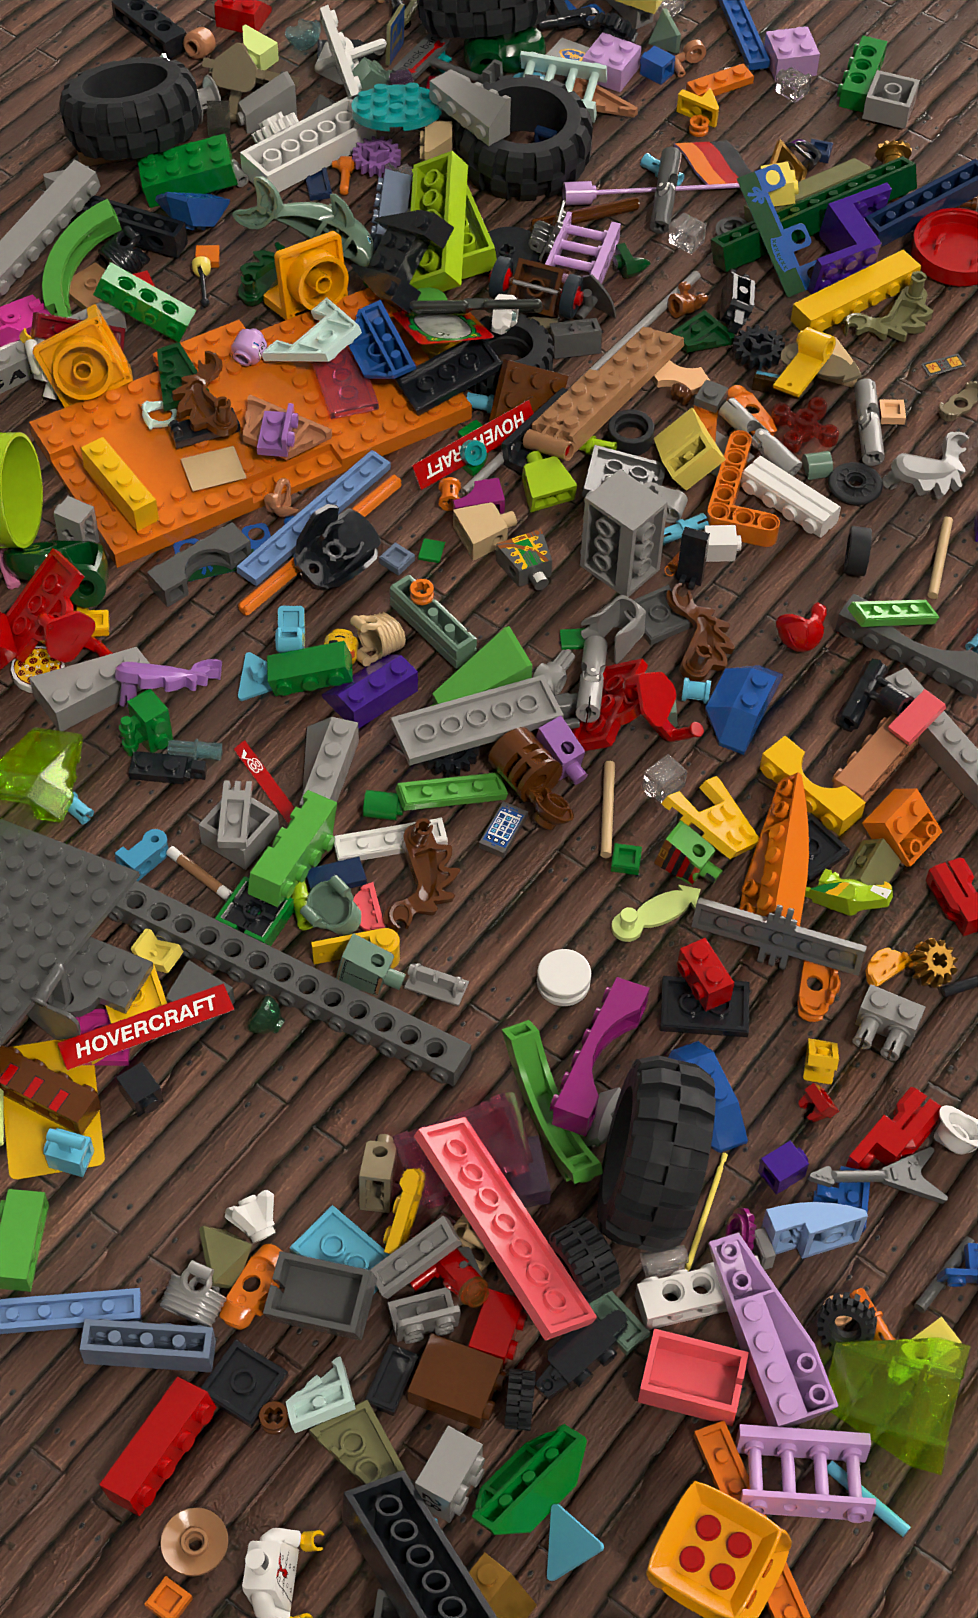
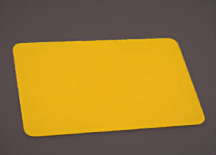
M67 1039L13 1046L24 1057L30 1060L38 1059L48 1069L56 1073L61 1071L67 1074L73 1082L81 1086L83 1084L89 1085L97 1091L95 1065H81L70 1070L66 1069L57 1043ZM4 1096V1124L10 1177L12 1179H23L62 1172L48 1166L46 1157L43 1154L47 1141L46 1135L50 1128L70 1130ZM99 1110L82 1134L91 1138L94 1147V1154L87 1168L99 1166L105 1160Z

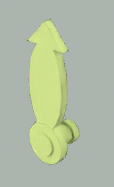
M678 885L679 890L655 896L645 902L637 911L629 907L624 908L612 921L613 935L621 941L631 942L640 937L644 928L661 926L678 918L688 909L689 905L695 910L701 889Z

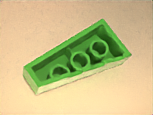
M307 790L303 796L304 804L302 808L295 807L290 814L292 819L287 829L281 827L276 835L273 847L268 846L250 872L248 894L276 907L285 898L289 899L295 886L306 879L308 871L312 866L316 867L319 864L324 852L330 851L335 842L333 829L337 802L310 790Z

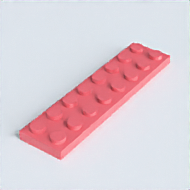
M466 1117L418 1129L414 1138L544 1340L546 1341L592 1324L597 1318L596 1314Z

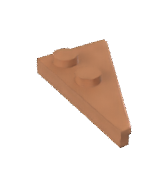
M576 78L572 91H575L583 99L589 80ZM596 85L592 101L596 102V112L627 117L638 115V108Z

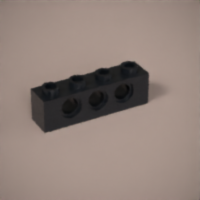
M145 0L111 1L114 20L159 55L166 53L167 58L171 59L185 51L183 40L187 34L186 31L175 24L169 17L163 15L156 7H153Z

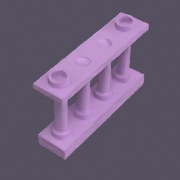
M567 212L564 221H562V228L556 237L545 264L554 267L560 265L589 272V275L593 274L602 284L615 253L616 245L619 243L621 223L611 222L609 230L601 232L571 225L572 212ZM569 234L602 241V246L594 247L567 241ZM564 249L595 256L596 261L590 263L560 255Z
M739 1425L735 1446L739 1454L748 1455L750 1489H742L740 1502L762 1515L848 1520L852 1523L871 1521L876 1507V1498L862 1497L859 1463L866 1462L871 1447L870 1433ZM761 1455L779 1456L781 1458L783 1492L763 1490ZM794 1457L814 1460L816 1494L796 1493ZM827 1460L846 1462L849 1496L829 1495Z

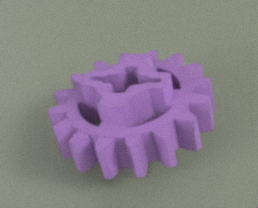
M372 136V140L364 138L363 143L357 142V147L353 148L352 159L355 162V169H361V174L368 172L369 177H372L374 174L381 177L385 169L396 171L397 166L401 164V149H398L397 143L392 144V139L384 141L383 136L380 139Z

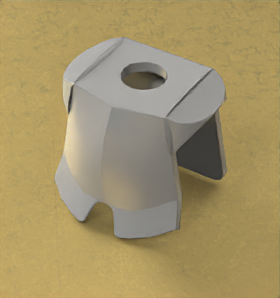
M621 594L595 615L587 617L581 622V625H589L588 628L581 631V635L584 640L590 636H601L604 638L613 627L622 628L615 636L614 663L617 664L644 635L646 611L635 601ZM627 610L631 611L635 615V618H632L628 614Z

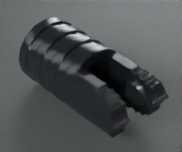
M877 675L875 678L877 684L883 688L880 694L870 688L864 691L865 695L897 716L914 700V697L880 675Z

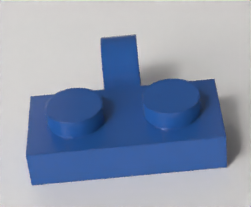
M841 1166L839 1170H860V1169H854V1168H849V1167ZM870 1182L837 1183V1188L817 1184V1191H814L813 1202L848 1205L866 1210L867 1213Z

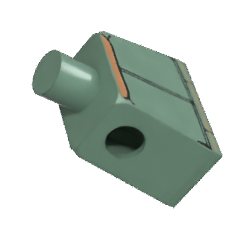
M352 934L342 955L336 979L358 990L379 995L384 984L400 990L406 974L391 968L394 955L391 952L356 934Z

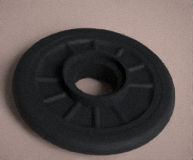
M850 462L841 464L833 469L828 478V486L832 494L840 501L852 505H864L873 502L880 496L883 489V482L878 472L862 463ZM854 480L862 485L856 487L852 486L849 482Z

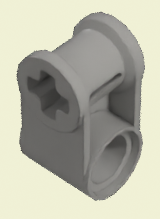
M652 482L643 484L668 501L667 523L673 524L681 519L688 502V498L683 492Z

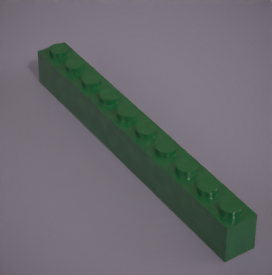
M903 156L797 201L795 204H790L776 210L783 229L802 223L806 226L811 237L820 231L829 203L884 183H888L892 188L888 203L899 196H905L908 192L917 189L916 163ZM754 220L711 239L713 264L725 272H728L730 269L735 270L741 265L754 262L757 258L769 254ZM798 229L794 230L791 235L793 242L795 243L805 238L804 232Z

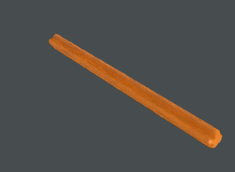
M395 474L391 475L352 509L364 517L367 516L401 487V479ZM294 557L238 603V609L245 616L251 614L300 572L295 567Z

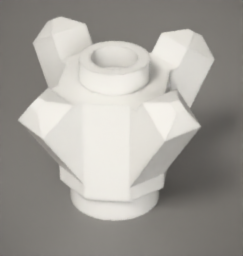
M268 1190L262 1191L258 1196H255V1194L239 1201L238 1207L232 1206L225 1211V1218L246 1233L247 1237L251 1238L253 1244L276 1233L273 1228L275 1225L273 1222L274 1194Z

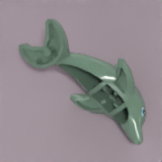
M257 176L253 180L257 192V206L244 210L238 209L232 213L234 219L240 225L249 229H260L271 222L278 221L295 229L308 240L335 231L341 236L344 259L367 268L371 257L374 255V243L369 232L354 218L346 202L336 194H330L331 203L329 205L315 202L283 204L279 192L270 180L263 176Z

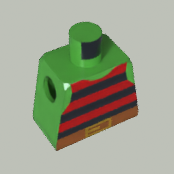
M680 821L665 839L654 862L657 866L689 885H693L699 876L714 884L723 871L710 862L716 851L715 848L683 821Z

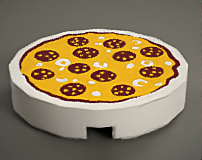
M35 646L25 662L16 658L12 661L11 673L14 683L21 690L33 693L29 677L64 668L65 665L63 662L50 657L47 654L46 646Z

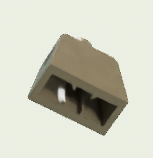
M387 1134L377 1135L375 1141L366 1142L359 1175L360 1210L390 1213L397 1171V1145L393 1143V1138ZM373 1180L382 1181V1184L377 1185L373 1182Z

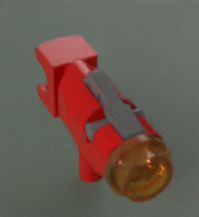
M470 1247L456 1248L409 1283L413 1290L416 1291L432 1278L441 1277L447 1289L457 1295L463 1304L473 1308L483 1304L489 1296L488 1284L482 1276Z

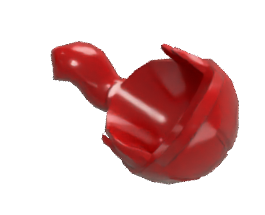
M819 602L815 603L811 607V617L809 619L794 614H784L776 618V628L781 641L788 648L796 652L813 650L823 638V623L827 615L826 606Z

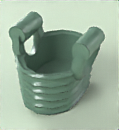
M334 875L329 881L320 882L314 886L308 894L307 905L300 910V914L313 927L329 929L338 935H349L356 931L361 924V910L353 901L354 897L351 889L338 875Z

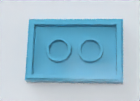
M333 1205L289 1247L292 1254L368 1270L390 1255L385 1253L384 1248ZM377 1285L375 1286L374 1294L379 1290Z

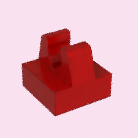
M812 1083L804 1089L806 1093L798 1103L803 1109L809 1105H815L814 1111L807 1116L813 1122L826 1117L832 1118L840 1112L825 1089L816 1083Z

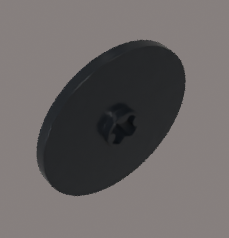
M512 226L500 227L488 232L495 247L496 257L505 256L513 259V276L515 275L519 258L540 262V253L530 249L528 245L532 232ZM491 271L484 272L482 274L489 277Z

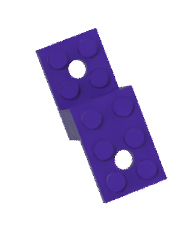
M888 183L828 204L819 236L831 254L816 260L808 286V291L811 295L875 264L882 243L865 221V217L887 206L892 191Z

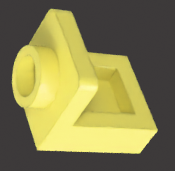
M145 929L131 947L134 955L152 961L156 971L169 973L184 952L179 944L158 940L150 929Z

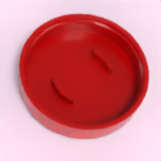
M946 208L934 211L919 221L914 231L911 255L921 265L920 270L925 275L938 282L953 286L978 285V212L963 208Z

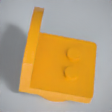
M335 231L279 250L274 254L278 284L263 295L264 303L285 320L295 317L296 313L306 309L312 310L326 297L336 305L343 297L348 296L349 276L344 265L341 236Z
M96 304L87 308V319L33 347V354L64 408L83 400L96 398L108 390L118 389L133 381L131 366Z

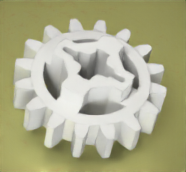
M279 112L259 123L261 129L251 135L257 144L299 121L294 112L286 116Z

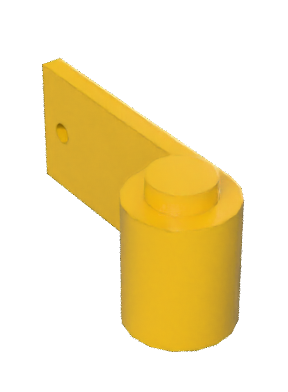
M809 327L798 334L796 340L798 353L773 384V388L798 398L830 358L836 344L834 336Z
M381 928L356 933V935L391 952L394 955L391 965L392 969L398 965L400 961V939L394 930ZM352 934L311 942L314 965L340 960Z

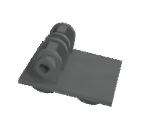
M564 200L552 225L544 221L534 223L528 245L530 249L540 253V261L544 253H550L555 235H558L562 228V221L566 215V211L563 210Z

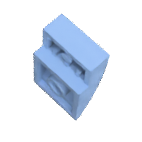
M795 1203L766 1209L761 1228L765 1227L775 1254L797 1248L803 1259L858 1242L868 1215L866 1210L836 1203Z

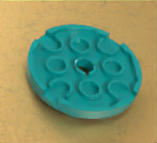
M408 83L406 85L376 84L372 89L358 92V95L351 104L352 117L358 124L380 131H390V127H403V131L425 127L435 122L441 116V108L430 100V89L419 87L417 83Z

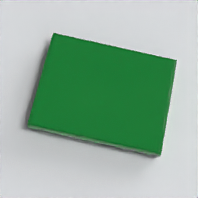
M424 538L418 560L439 563L445 542Z
M586 628L560 629L561 650L584 649L585 640L581 635V631Z

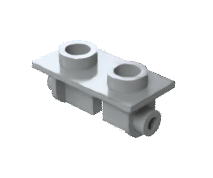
M420 963L409 966L407 974L410 976L404 988L459 1006L469 981L459 976L455 977L421 966Z

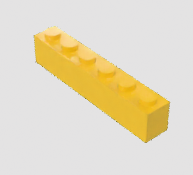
M901 250L794 303L791 322L800 331L809 327L823 332L825 329L841 323L849 314L860 313L901 292L906 286L910 285L912 273L920 271L921 265L907 252Z

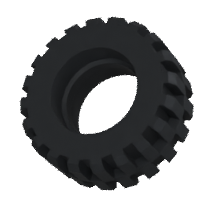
M520 314V316L518 315L516 325L508 328L506 333L498 334L492 332V317L487 315L480 319V323L494 335L493 338L486 339L496 355H516L522 359L514 362L549 371L553 370V340L550 334H548L547 329L543 325L540 326L537 320L533 318L530 320L527 315ZM501 371L473 385L470 389L476 394L480 393V395H495Z

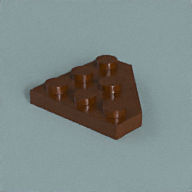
M503 359L489 422L528 400L530 401L533 413H535L562 387L566 388L569 376Z

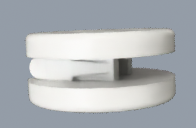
M558 949L542 958L537 971V987L541 996L546 1001L558 1006H571L583 1000L590 988L591 968L588 961L581 954L569 949Z

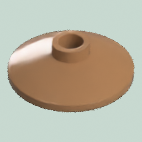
M189 1508L177 1513L166 1524L161 1536V1551L166 1563L177 1573L186 1576H200L212 1571L223 1560L228 1548V1533L223 1521L212 1511L203 1508ZM193 1541H200L202 1543L200 1549L194 1551L189 1548Z

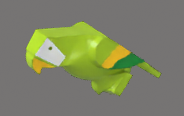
M825 869L817 887H806L805 897L812 899L813 903L852 916L862 910L888 907L893 898V891L890 883L885 881L884 885H866L853 879H841L838 873H832V870Z

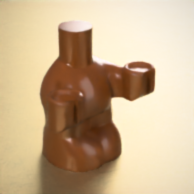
M687 281L678 284L680 294L674 293L668 298L669 312L675 318L682 317L686 313L691 314L707 303L708 296L704 293L697 296L689 294L690 283H687Z

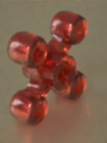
M814 397L809 401L807 409H801L796 413H793L785 403H778L773 406L771 418L774 424L777 426L788 425L793 429L784 435L782 442L793 454L800 451L802 442L810 441L813 437L819 439L820 444L827 448L835 446L838 442V428L832 424L823 426L817 421L826 414L827 402L825 399Z

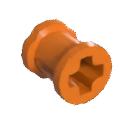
M447 477L439 482V490L441 492L439 506L445 511H453V500L460 499L458 492L461 490V483L456 478Z

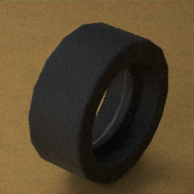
M630 409L619 411L609 420L607 441L617 442L616 451L635 456L642 455L653 445L655 425L652 419L641 411ZM625 427H634L641 430L645 435L640 438L630 439L619 435L616 431Z
M850 527L844 562L845 574L866 575L872 542L871 528Z

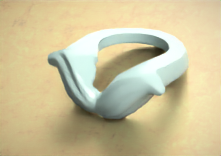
M146 401L141 406L142 417L149 430L167 427L170 421L177 418L176 408L170 410L172 417L166 421H157L149 416L147 412L163 409V401Z

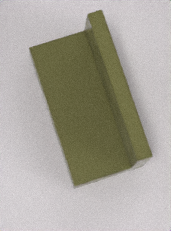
M884 838L863 840L841 879H853L866 885H884V881L890 882L901 860Z

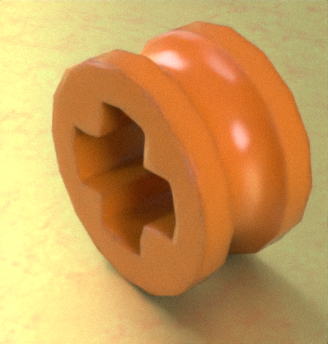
M703 115L691 117L689 133L695 137L707 135L709 119Z
M427 579L413 581L410 586V598L413 603L417 605L431 603L434 598V587L431 581Z

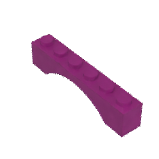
M616 977L612 988L607 986L602 999L604 1004L602 1008L597 1007L593 1015L592 1024L594 1025L592 1029L587 1028L582 1039L583 1048L581 1051H575L571 1062V1067L573 1068L571 1072H565L560 1088L562 1091L560 1095L555 1094L551 1101L549 1110L553 1112L552 1125L585 1137L587 1136L597 1115L599 1100L592 1074L594 1064L601 1052L614 1039L638 1027L647 1008L650 988Z

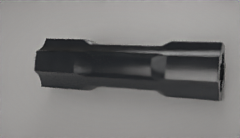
M872 658L870 661H866L853 691L837 714L836 724L841 726L843 730L852 732L858 729L865 717L866 709L872 699L865 695L864 691L867 688L876 691L881 687L875 681L877 675L885 678L888 674V667L881 660Z

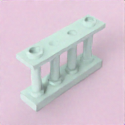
M521 51V68L525 69L523 77H525V74L533 75V71L546 72L545 81L554 79L555 74L568 76L565 83L568 92H572L576 78L589 80L582 101L591 116L592 123H595L597 116L596 102L592 101L597 82H607V65Z

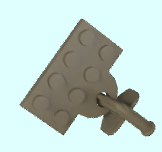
M235 43L216 57L215 60L203 58L202 66L209 68V73H212V79L216 85L231 89L228 109L221 108L217 113L219 120L229 123L237 121L236 113L239 112L238 102L241 101L242 92L252 90L255 82L266 84L280 75V73L257 69V66L248 54L247 47L242 43ZM290 76L295 86H299L300 78Z

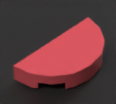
M371 882L363 885L353 900L361 910V924L359 927L364 931L385 928L374 883Z

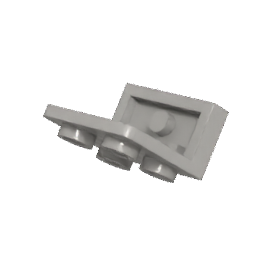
M446 1287L391 1301L387 1305L397 1342L404 1340L405 1344L415 1343L422 1340L423 1335L434 1332L437 1336L449 1334L459 1324L460 1308L459 1306H454L450 1290Z

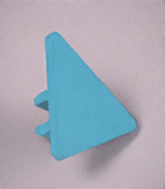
M251 652L245 654L238 692V699L240 701L272 691L268 683L267 661Z
M559 1504L551 1506L547 1579L555 1581L604 1549L603 1543Z

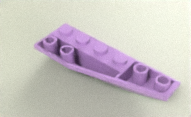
M736 1233L710 1241L708 1244L727 1310L740 1349L749 1352L746 1366L768 1425L790 1428L837 1408V1400L814 1342L741 1235Z

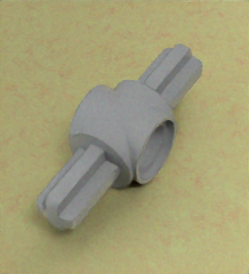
M569 649L562 650L553 662L541 663L533 677L544 675L553 695H558L566 683V670L575 660V655Z

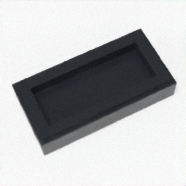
M389 1344L365 1398L372 1408L395 1416L418 1363V1354Z

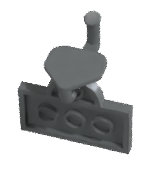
M90 937L67 966L59 962L51 968L35 996L31 997L30 1000L35 1005L27 1015L56 1040L76 1037L80 1035L81 1029L75 1017H82L92 1012L99 1003L126 1014L153 970V962Z

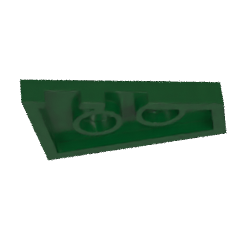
M180 342L157 349L164 412L178 408L181 400L174 401L172 391L182 386L181 378L198 372Z

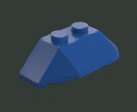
M165 192V194L157 195L155 199L170 218L185 222L186 229L191 230L195 228L205 230L206 226L215 227L230 203V199L213 194Z
M379 300L358 309L355 322L359 325L362 333L348 347L364 378L395 379L417 369L382 301Z
M760 665L725 668L705 707L719 746L743 755L745 754L783 678V674Z
M699 1041L672 1050L668 1058L696 1064L714 1079L716 1104L711 1143L712 1149L721 1153L746 1144L748 1139L739 1102L714 1052Z

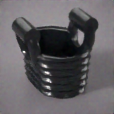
M130 226L124 227L123 230L111 237L110 240H107V243H104L98 249V254L107 267L111 262L131 274L143 269L144 265L150 261V258L140 248L133 249L141 237ZM123 236H126L131 241L126 246L120 244Z

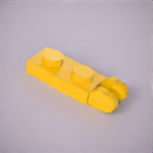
M421 1168L406 1169L404 1174H402L403 1177L400 1179L399 1184L403 1192L395 1200L393 1206L395 1218L392 1226H388L383 1239V1243L386 1244L385 1253L392 1254L408 1242L422 1197L424 1181L426 1180L425 1173Z

